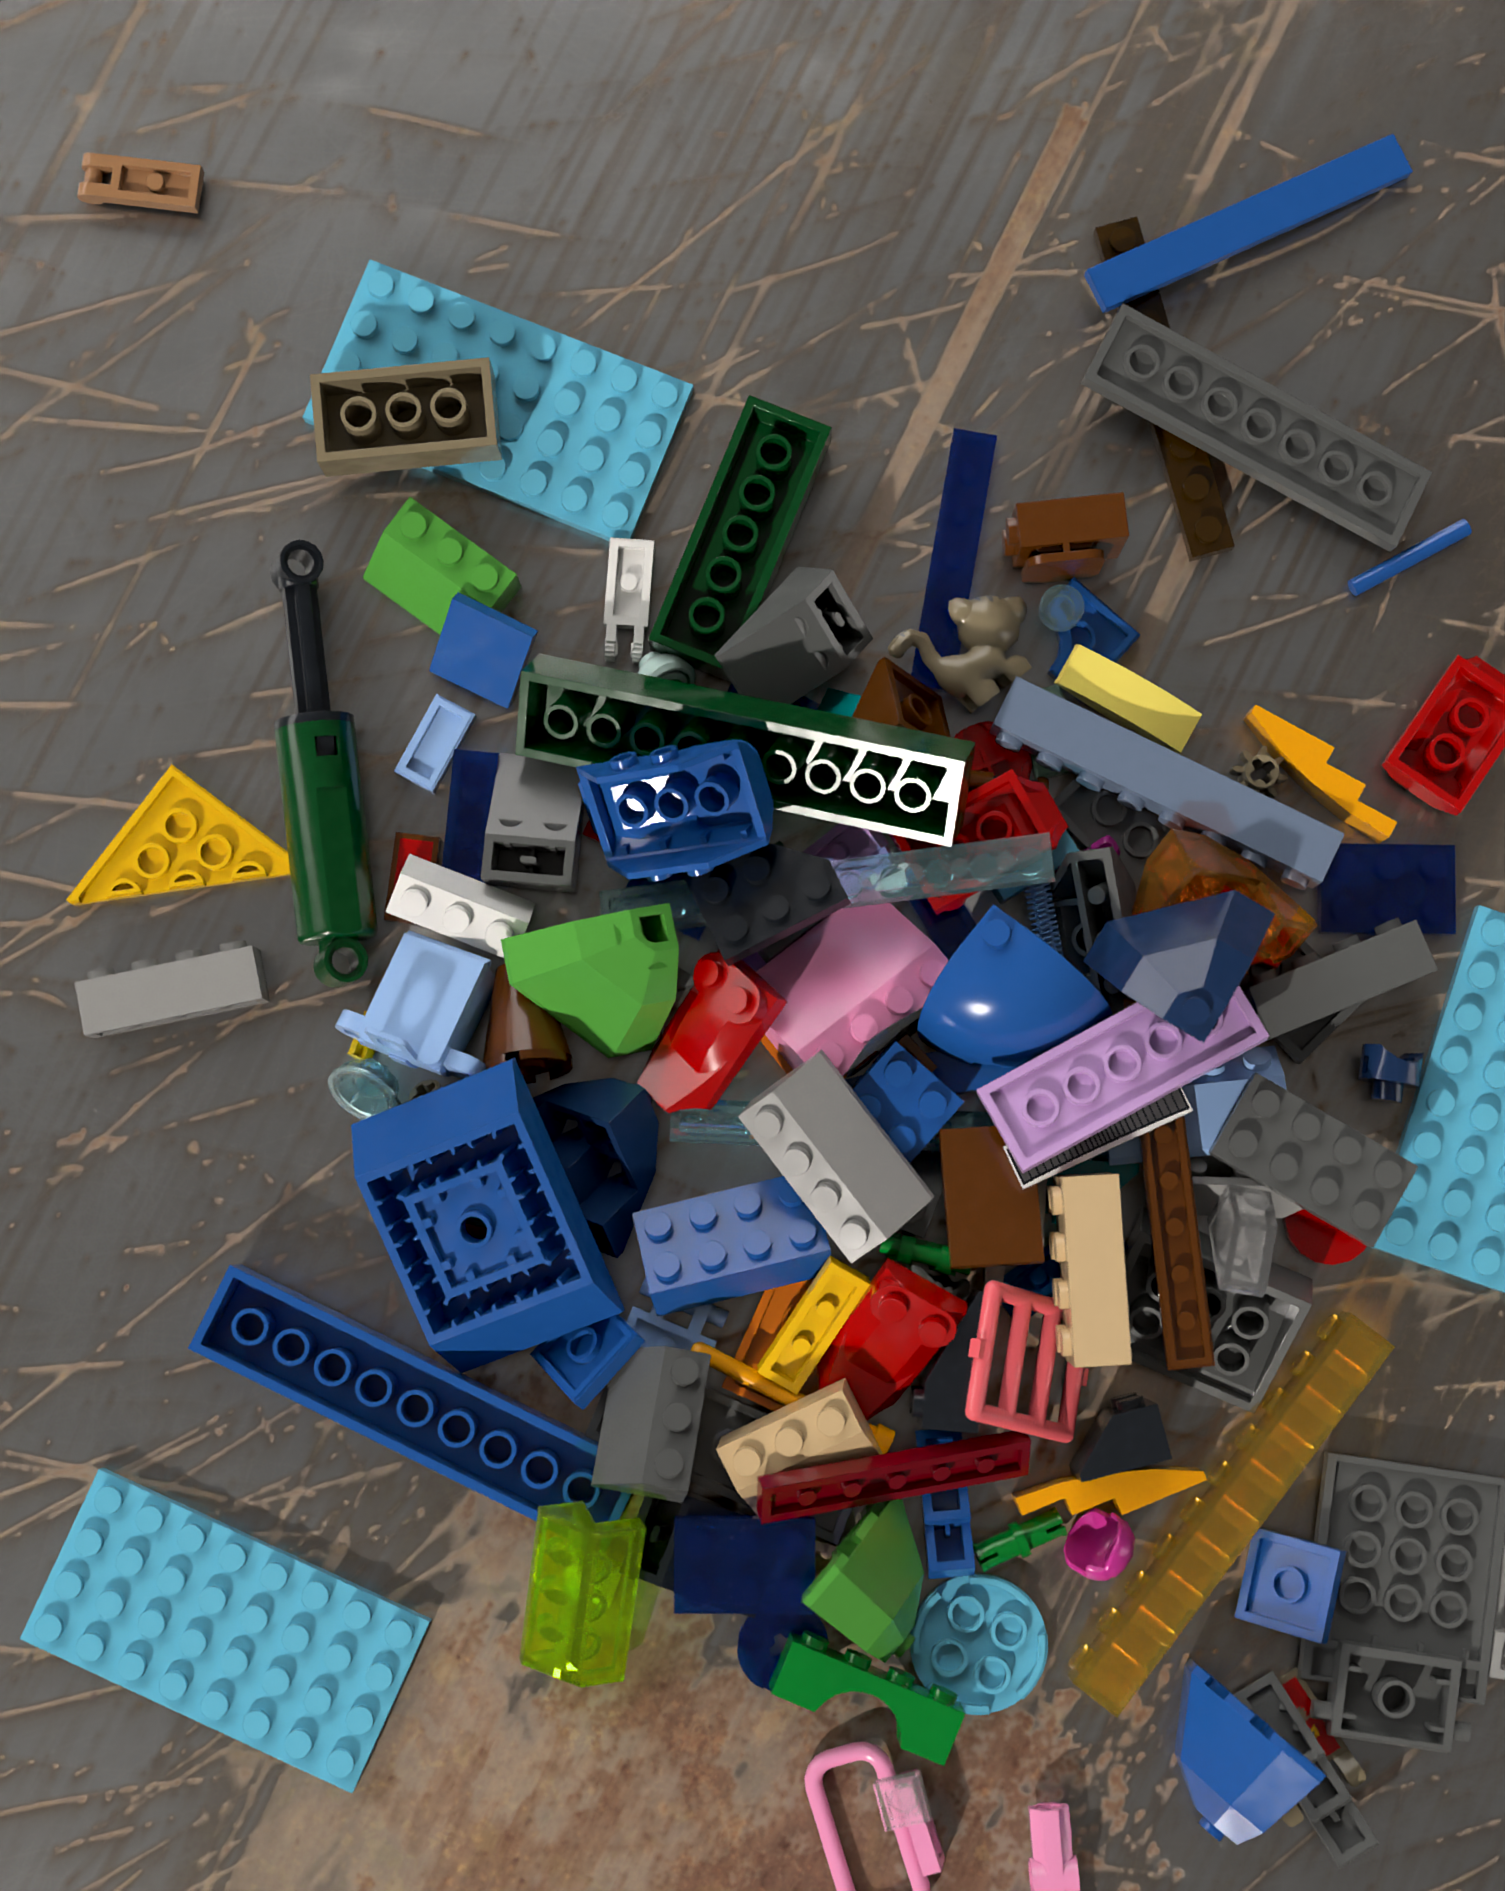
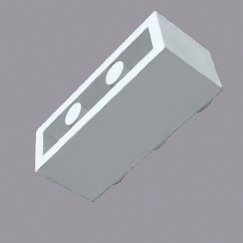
M409 854L397 880L386 913L504 958L501 939L525 933L535 903Z

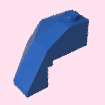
M1189 1658L1184 1665L1174 1753L1192 1803L1203 1815L1198 1823L1218 1841H1221L1226 1835L1238 1845L1263 1834L1320 1784L1326 1775L1313 1762L1281 1737L1268 1723L1236 1698L1223 1684L1193 1659Z

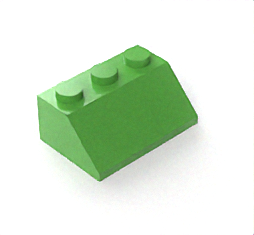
M411 497L408 498L383 531L363 575V579L439 635L441 634L452 598L458 592L502 613L522 587L516 573Z

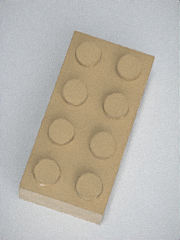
M1104 1172L1054 1175V1185L1046 1186V1201L1048 1213L1056 1215L1057 1232H1049L1051 1260L1059 1262L1060 1278L1052 1279L1054 1306L1062 1309L1063 1324L1055 1325L1057 1352L1061 1353L1062 1357H1065V1360L1075 1368L1132 1364L1119 1174Z

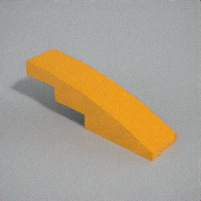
M1256 704L1250 709L1244 718V722L1262 746H1267L1268 753L1273 759L1281 756L1284 758L1282 763L1279 764L1280 767L1306 793L1337 818L1378 844L1390 837L1397 821L1358 801L1366 784L1327 764L1335 747Z
M1147 1465L1086 1482H1080L1073 1475L1064 1476L1011 1494L1022 1516L1063 1499L1066 1509L1071 1515L1111 1499L1116 1510L1121 1515H1124L1204 1482L1207 1478L1204 1471L1197 1467Z

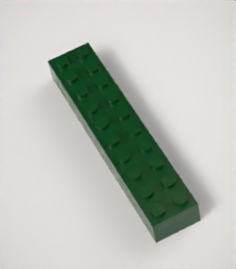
M540 653L521 670L515 755L578 767L609 762L611 758L627 752H636L637 757L650 755L654 750L670 745L677 746L678 750H684L696 745L727 740H743L750 743L760 756L773 798L774 810L952 847L963 827L976 742Z

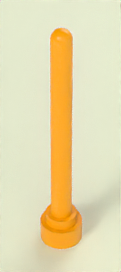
M696 1342L691 1347V1351L711 1354L710 1367L785 1406L806 1396L800 1392L796 1395L757 1373L756 1369L703 1342ZM868 1423L882 1453H887L894 1440L896 1431L881 1423H878L876 1426Z

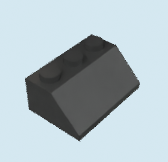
M668 1346L640 1347L609 1382L591 1482L592 1487L683 1503L689 1490L711 1354Z

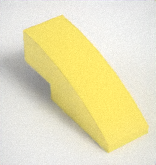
M1080 644L1075 645L1054 682L1115 724L1131 729L1142 737L1176 753L1182 752L1202 716L1200 712L1157 685Z

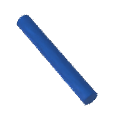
M1461 519L1348 580L1347 583L1350 591L1354 596H1358L1472 534L1469 523L1465 519Z

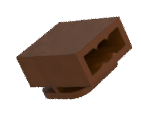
M1124 492L1016 503L1011 518H1006V529L1002 530V547L1004 556H1011L1013 569L1023 568L1021 577L1022 582L1026 584L1069 581L1073 577L1077 580L1093 577L1099 574L1105 559L1118 558L1129 537Z

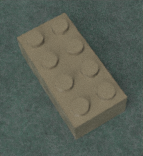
M489 357L310 374L317 463L326 477L502 460L495 374Z

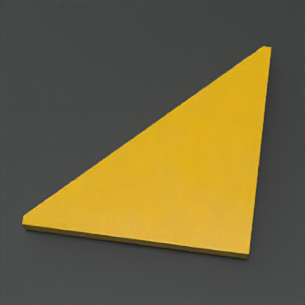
M171 764L66 901L77 906L290 875L288 851Z

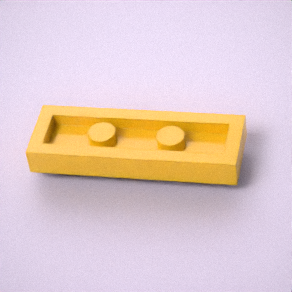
M830 1255L758 1363L757 1373L797 1395L870 1286L869 1277Z

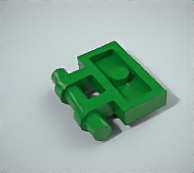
M894 1233L877 1246L880 1247L879 1252L886 1254V1259L889 1258L911 1265L912 1261L930 1265L929 1270L956 1276V1272L969 1275L971 1268L950 1269L948 1246L908 1235Z

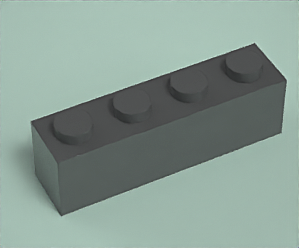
M1398 917L1374 927L1373 929L1377 936L1363 942L1360 941L1357 934L1333 944L1335 953L1319 959L1315 951L1291 961L1294 969L1278 976L1275 969H1271L1250 978L1252 987L1246 989L1243 993L1269 1034L1268 1040L1437 971V965L1417 920L1402 925Z

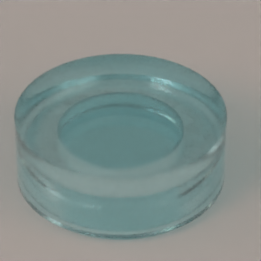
M1060 584L1052 586L1043 594L1038 611L1040 619L1048 628L1054 631H1067L1079 623L1083 616L1085 605L1083 597L1078 590L1072 586Z

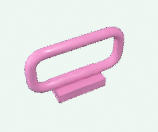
M866 1741L852 1742L825 1750L816 1755L807 1766L804 1777L805 1789L836 1891L856 1890L824 1790L823 1776L831 1768L860 1760L869 1762L876 1771L912 1891H931L927 1875L941 1872L945 1856L918 1769L902 1772L896 1777L893 1764L887 1753L877 1745Z

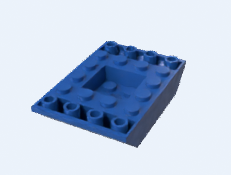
M515 1058L351 1125L355 1180L429 1346L460 1373L624 1312L623 1303ZM468 1217H478L485 1223L487 1227L485 1238L477 1239L467 1232L465 1223Z

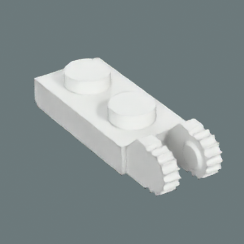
M610 537L603 623L604 627H606V662H615L618 656V628L634 629L633 643L631 644L632 663L639 664L644 656L645 630H649L655 540Z

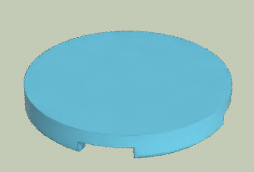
M974 1572V1575L952 1577L940 1583L922 1600L917 1609L915 1625L910 1631L915 1637L910 1646L911 1659L924 1687L930 1690L932 1684H936L953 1691L958 1695L956 1701L960 1702L965 1713L970 1715H990V1713L1006 1709L1019 1700H1023L1038 1683L1047 1660L1048 1637L1044 1621L1037 1606L1019 1586L994 1574Z

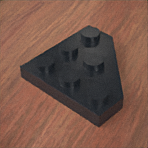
M771 843L717 865L710 872L703 875L688 876L687 872H681L728 966L851 904L829 859Z

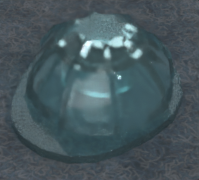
M372 1058L345 1062L340 1067L335 1068L328 1078V1088L335 1101L344 1110L361 1120L402 1104L398 1099L399 1083L397 1078L388 1070V1066L382 1065Z

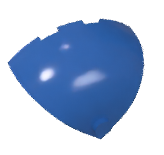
M993 904L958 947L938 976L923 1005L917 1031L923 1043L952 1059L972 1065L978 1063L1011 1068L1027 1063L1113 1016V1013L1101 993L1069 961L1041 938Z

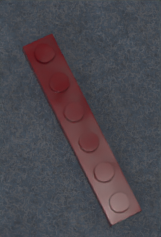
M1008 1431L757 1476V1513L761 1524L1027 1476L1029 1473L1031 1439L1028 1434Z

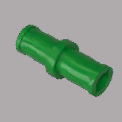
M1053 1507L1050 1511L1021 1524H1018L1017 1521L1007 1524V1530L979 1543H973V1551L977 1554L976 1559L982 1571L986 1572L988 1569L1018 1555L1022 1558L1030 1556L1032 1549L1058 1537L1066 1536L1067 1530L1064 1525H1061L1064 1522L1057 1509Z

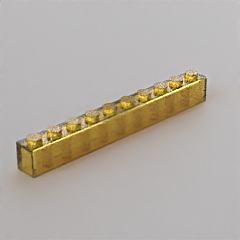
M1341 1311L1338 1316L1333 1313L1322 1323L1316 1334L1321 1339L1312 1351L1304 1350L1295 1359L1289 1369L1293 1376L1283 1389L1277 1386L1268 1395L1262 1405L1266 1412L1257 1424L1249 1423L1240 1432L1234 1443L1239 1448L1227 1462L1222 1459L1213 1468L1207 1478L1211 1485L1201 1498L1194 1496L1185 1505L1179 1516L1183 1522L1173 1535L1167 1532L1158 1541L1152 1551L1155 1559L1145 1572L1139 1569L1131 1577L1124 1588V1592L1128 1594L1117 1609L1111 1606L1103 1614L1096 1626V1629L1100 1632L1090 1646L1083 1643L1071 1657L1068 1666L1072 1670L1069 1672L1068 1677L1072 1683L1115 1717L1120 1715L1395 1348L1394 1345L1351 1312Z

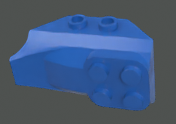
M727 740L696 745L684 750H678L677 746L670 745L656 749L647 756L637 757L636 752H627L611 758L609 762L576 767L580 779L578 786L593 832L599 837L608 867L628 880L647 877L649 882H656L666 879L674 873L687 872L688 876L703 875L710 872L717 865L769 844L773 830V798L757 750L750 743L743 740Z

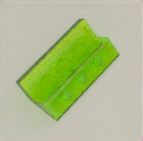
M583 1501L538 1506L519 1657L522 1665L580 1688L624 1681L646 1532L640 1517L595 1523Z

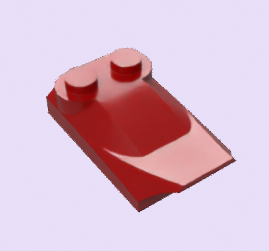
M1457 655L1395 746L1388 751L1386 759L1382 763V767L1387 771L1388 775L1396 783L1431 807L1455 816L1461 813L1505 748V675L1478 656L1464 659Z
M1011 769L968 793L963 827L952 847L893 835L937 915L943 911L958 909L966 902L967 898L1056 849L1061 836L1069 826L1043 782L1025 779Z
M719 949L717 952L703 955L698 960L693 974L694 986L650 1053L647 1063L637 1080V1084L644 1087L651 1098L669 1114L684 1109L712 1110L788 1002L744 960L728 966Z
M887 1258L818 1362L819 1390L846 1378L868 1421L879 1412L894 1405L937 1350L954 1339L957 1325L967 1313V1302Z

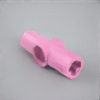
M1044 1802L1028 1806L1032 1858L1028 1860L1031 1891H1080L1078 1863L1076 1855H1073L1071 1815L1068 1804Z

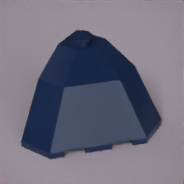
M1231 890L1129 917H1122L1106 922L1083 961L1121 992L1163 1020L1204 1043L1252 963L1275 913L1240 892Z
M616 1078L563 1084L533 1097V1100L599 1251L618 1258L623 1253L635 1225L632 1213L641 1210L656 1173L659 1121L651 1105L652 1098L641 1085L631 1084Z

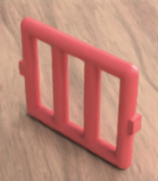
M994 1280L986 1283L977 1337L971 1338L968 1357L973 1358L965 1414L968 1419L1061 1443H1069L1073 1440L1081 1386L1087 1387L1089 1368H1075L1068 1361L1066 1362L1058 1422L1046 1420L1057 1350L1055 1325H1060L1061 1319L1063 1320L1062 1309L1054 1306L1052 1297ZM1001 1302L1013 1305L999 1402L998 1407L986 1405L985 1402ZM1031 1311L1043 1314L1029 1411L1028 1415L1016 1412Z

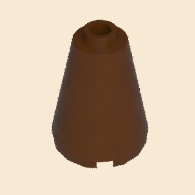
M504 960V964L498 966L495 972L482 1062L486 1064V1069L515 1058L526 1084L536 1083L535 1075L549 1072L550 1080L568 1074L573 1069V1059L561 1023L509 984Z

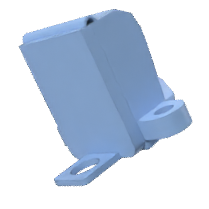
M409 930L407 933H404L365 1016L343 1009L335 1028L345 1035L358 1040L363 1046L389 1055L395 1062L411 1068L421 1067L445 1077L454 1076L460 1079L486 1069V1064L463 1052L475 1032L493 993L495 976L490 970L491 960Z

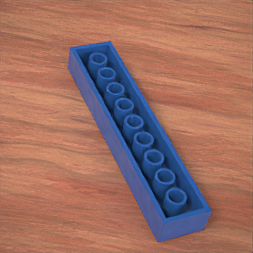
M242 1264L229 1265L188 1349L603 1554L631 1496V1493L591 1486L599 1442L584 1436V1433Z

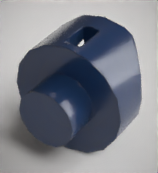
M1363 1044L1358 1080L1373 1083L1372 1100L1402 1103L1404 1088H1419L1424 1053H1404L1398 1058L1386 1050L1382 1044Z

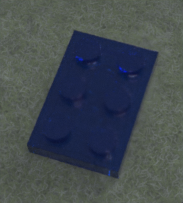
M1340 843L1323 882L1317 885L1318 934L1376 935L1374 927L1399 917L1402 925L1417 920L1423 935H1455V845Z
M675 1516L674 1614H815L813 1610L802 1602V1594L815 1580V1516H804L761 1524L759 1516Z

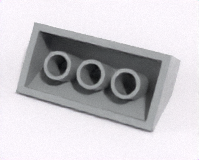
M820 1050L753 1098L738 1115V1118L850 1263H853L887 1240L934 1198L933 1193L823 1050Z

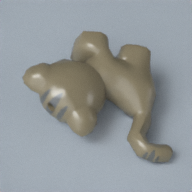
M982 596L972 600L957 597L949 601L948 612L951 620L957 625L959 640L969 650L965 654L941 657L935 650L927 633L907 629L892 639L888 646L889 655L894 658H901L911 646L918 648L923 663L932 671L938 685L949 695L957 698L971 714L1001 692L997 684L1004 689L1014 681L1016 676L1021 677L1032 668L1023 656L1014 655L1008 659L1006 658L1007 650L1018 641L1020 625L1025 620L1027 605L1021 596L1007 598Z

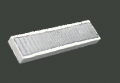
M1181 1087L1023 1174L1007 1145L1003 1149L1022 1189H1025L1182 1117L1193 1110Z

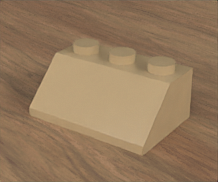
M846 1378L723 1435L716 1448L737 1492L757 1515V1476L883 1454Z

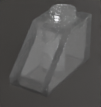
M1227 1184L1207 1218L1219 1290L1263 1297L1267 1289L1278 1227L1272 1195L1270 1191Z

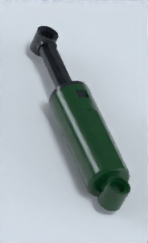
M299 539L285 545L275 557L270 567L272 582L279 589V592L282 593L295 714L274 721V733L297 940L302 945L319 947L313 965L316 977L328 987L340 988L358 980L364 975L368 967V955L366 949L359 941L375 937L378 932L354 715L349 712L331 711L317 592V589H319L318 577L323 570L324 560L322 553L316 545ZM288 560L299 561L304 566L306 574L302 576L292 572L289 568ZM334 952L342 953L348 959L349 971L347 974L340 973L333 967L332 956Z

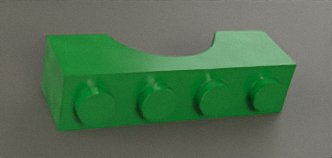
M805 1630L803 1635L800 1636L790 1631L769 1682L772 1695L813 1712L827 1700L841 1693L863 1692L873 1695L888 1705L896 1718V1737L901 1749L942 1766L945 1765L966 1714L961 1703L956 1701L958 1698L956 1693L936 1684H932L930 1690L914 1683L915 1677L893 1666L889 1667L888 1672L871 1665L872 1659L859 1651L847 1648L845 1654L831 1649L828 1647L830 1642L816 1633Z

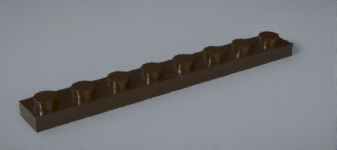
M1137 216L1095 227L1093 232L1101 262L1145 244ZM1159 289L1125 304L1170 329ZM1148 421L1189 561L1233 550L1235 544L1208 453Z

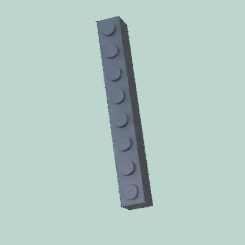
M1017 676L989 731V734L996 736L995 742L1001 747L1017 753L1020 749H1023L1037 756L1035 761L1041 766L1055 772H1060L1061 768L1078 776L1076 781L1082 786L1097 792L1104 788L1118 795L1117 801L1122 805L1136 811H1142L1143 808L1159 815L1158 821L1163 825L1178 831H1182L1185 827L1199 834V841L1203 844L1221 851L1225 847L1241 854L1239 859L1246 865L1258 870H1265V867H1268L1282 874L1280 879L1284 883L1300 890H1305L1306 887L1313 889L1323 882L1345 835L1343 832Z

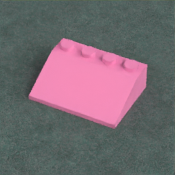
M870 884L850 899V905L830 914L756 972L788 1001L765 1035L793 1070L820 1050H823L842 1076L847 1074L856 1057L874 1036L897 1021L923 1008L934 983L949 961L932 940L881 894H877Z

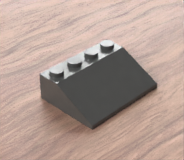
M1144 1207L1126 1242L1128 1248L1124 1252L1132 1361L1255 1414L1312 1306L1313 1279L1199 1231L1215 1366L1167 1370L1148 1209Z

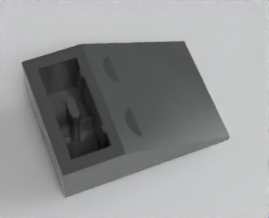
M797 567L714 656L738 694L792 704L846 669L871 642L873 637L833 570Z
M500 753L484 841L481 879L486 884L576 893L585 807L578 786L580 779L576 767L515 754Z

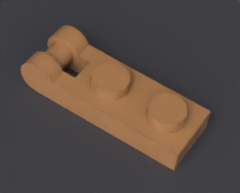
M100 153L83 154L81 168L85 171L84 182L79 183L77 198L79 200L96 205L112 203L199 213L204 170L201 165ZM112 174L110 184H102L103 175Z

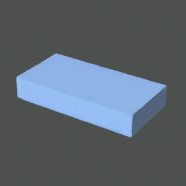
M436 694L394 772L435 794L475 722L476 714Z

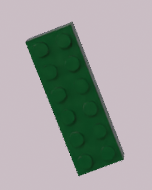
M751 395L748 396L648 638L650 651L679 656L686 660L693 668L731 682L714 655L766 601L831 443L832 427Z

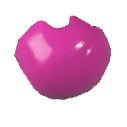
M1098 1508L1090 1509L1076 1520L1067 1534L1063 1550L1065 1562L1071 1569L1088 1579L1108 1581L1112 1577H1117L1129 1564L1134 1553L1135 1536L1129 1523L1114 1512L1110 1514Z

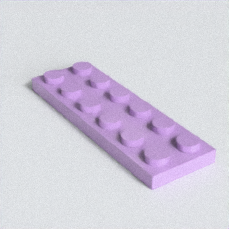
M1239 986L1204 1043L1163 1020L1137 1002L977 1089V1095L1023 1174L1267 1041L1269 1034Z

